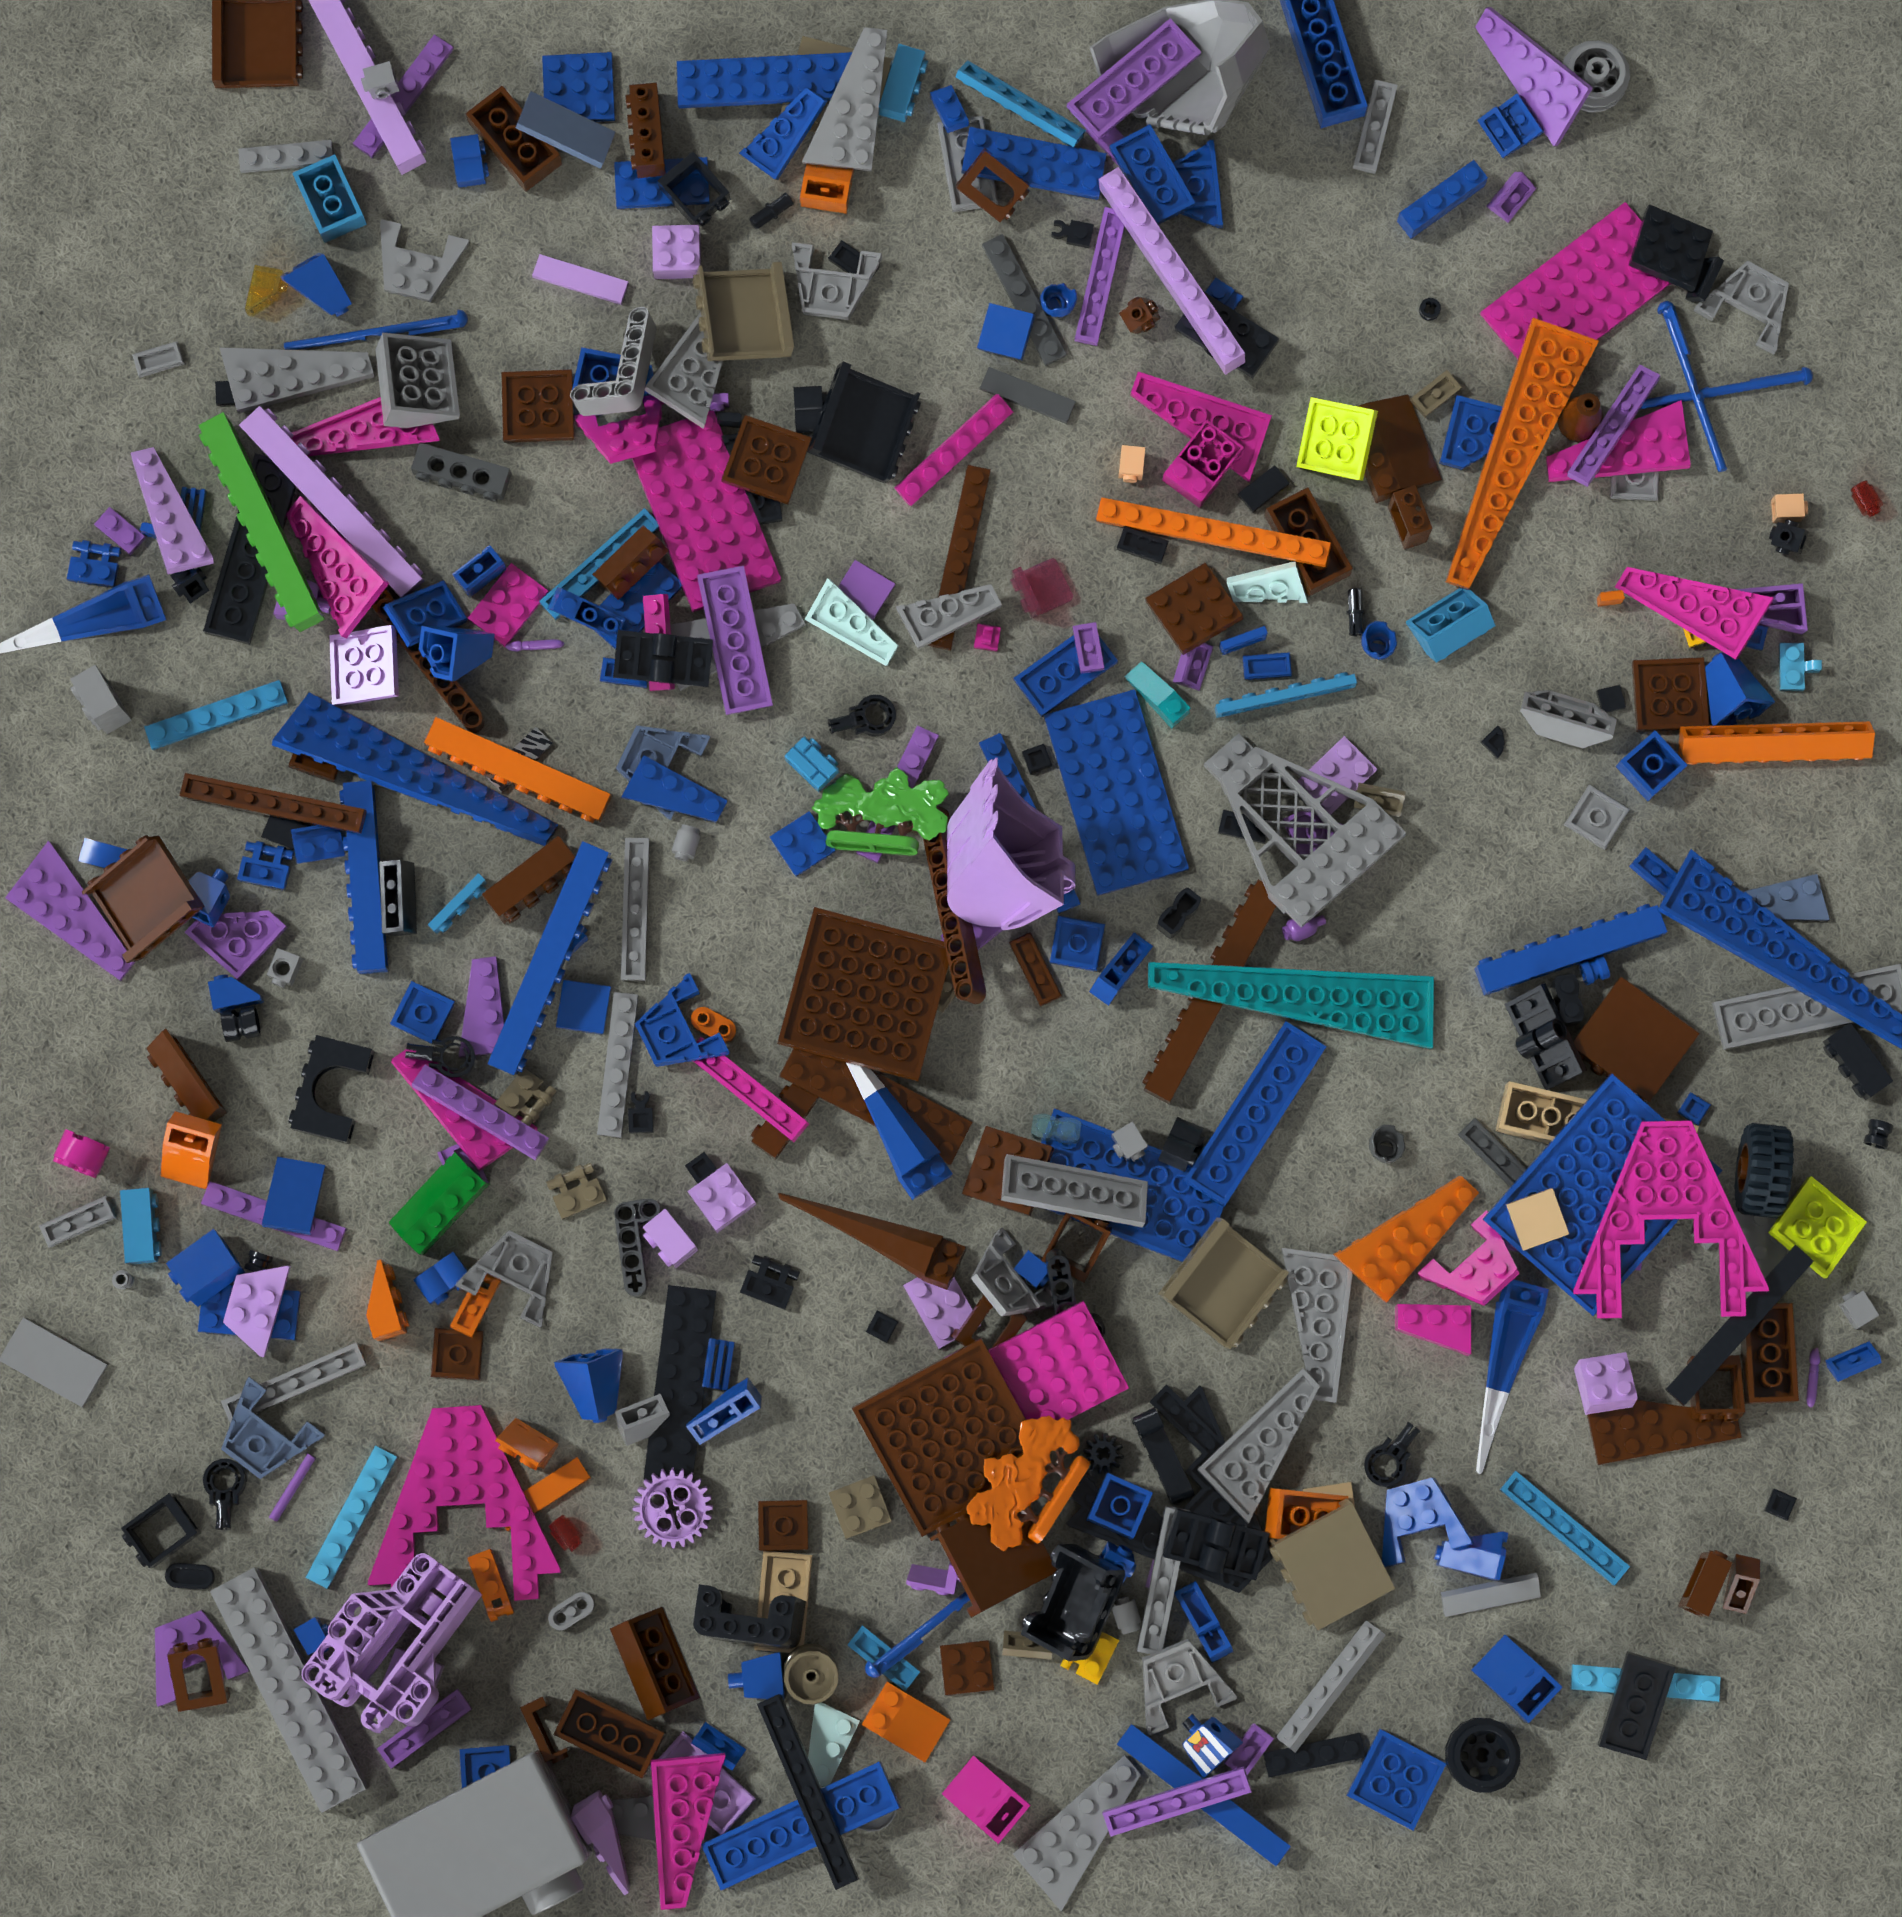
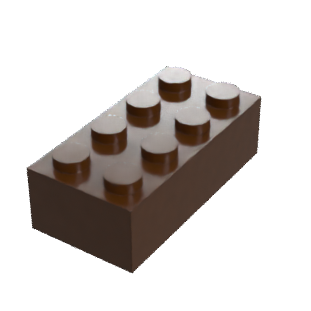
M501 86L465 114L469 125L484 140V143L524 191L527 192L560 167L562 161L560 154L552 145L515 128L522 109L506 89Z
M1308 487L1266 508L1264 516L1272 531L1331 542L1326 567L1296 562L1308 597L1351 575L1353 568Z
M557 836L486 890L482 896L503 924L506 922L511 924L521 916L519 912L526 907L528 909L533 908L540 902V896L544 893L551 894L559 887L558 883L567 878L575 856L562 839Z
M1776 1303L1741 1342L1745 1404L1793 1403L1799 1401L1793 1303Z
M575 1689L553 1735L640 1778H644L651 1765L650 1760L654 1759L666 1732L584 1691Z

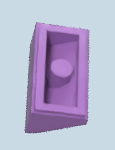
M1514 172L1486 207L1509 223L1536 190V187L1523 172Z
M1203 643L1185 655L1181 653L1173 683L1200 691L1213 646Z

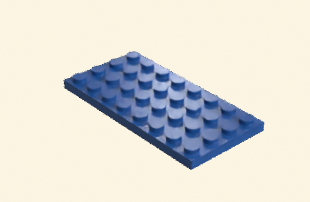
M1135 689L1045 714L1044 719L1097 896L1189 870Z
M1054 1108L1041 1143L1055 1148L1050 1163L1148 1181L1146 1219L1143 1228L1108 1221L1110 1223L1109 1226L1112 1227L1110 1235L1183 1262L1217 1217L1220 1218L1224 1206L1184 1182L1192 1167L1188 1165L1184 1172L1158 1161L1162 1150L1150 1145L1144 1150L1145 1155L1134 1162L1132 1159L1126 1161L1124 1157L1119 1158L1113 1149L1115 1142L1111 1135L1114 1131ZM1049 1210L1062 1216L1065 1215L1064 1212ZM1072 1216L1070 1217V1219L1085 1224Z

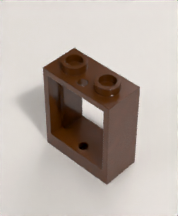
M1416 485L1393 492L1388 510L1404 550L1426 543L1432 531V525ZM1419 506L1421 511H1417L1416 507Z
M1065 1213L1041 1261L1045 1262L1047 1253L1055 1248L1072 1216L1103 1233L1085 1267L1067 1258L1071 1276L1085 1283L1112 1231V1227L1109 1226L1110 1223L1106 1220ZM1056 1259L1054 1265L1056 1269L1060 1270V1260Z
M1730 1355L1716 1371H1730L1733 1409H1700L1698 1390L1690 1399L1692 1419H1699L1703 1423L1712 1422L1714 1419L1735 1422L1745 1413L1740 1355ZM1695 1356L1690 1357V1359L1687 1361V1365Z
M1717 1550L1701 1553L1678 1607L1699 1617H1709L1733 1563L1726 1560L1728 1557L1726 1554Z

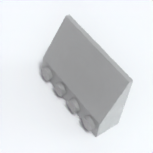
M382 333L376 347V359L384 426L411 428L459 419L460 412L451 340Z

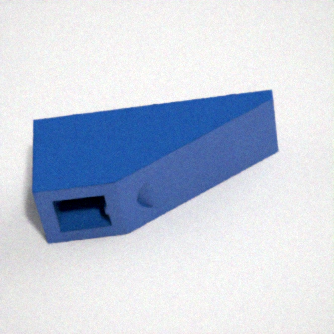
M557 587L547 608L614 640L617 639V632L622 629L626 620Z

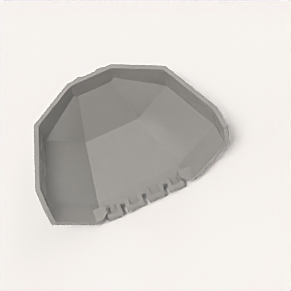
M1201 0L1167 6L1104 36L1090 46L1098 76L1100 77L1171 18L1201 51V54L1132 113L1136 118L1147 117V125L1151 124V126L1202 135L1216 133L1225 126L1270 48L1263 20L1249 2L1235 0Z

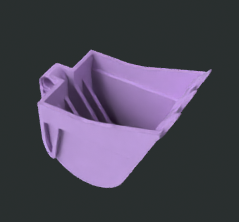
M998 758L991 759L971 785L970 792L951 816L947 825V901L953 913L969 923L1010 930L1024 926L1064 905V894L1072 891L1076 886L1075 864L1063 856L1062 826L1028 804L998 767Z

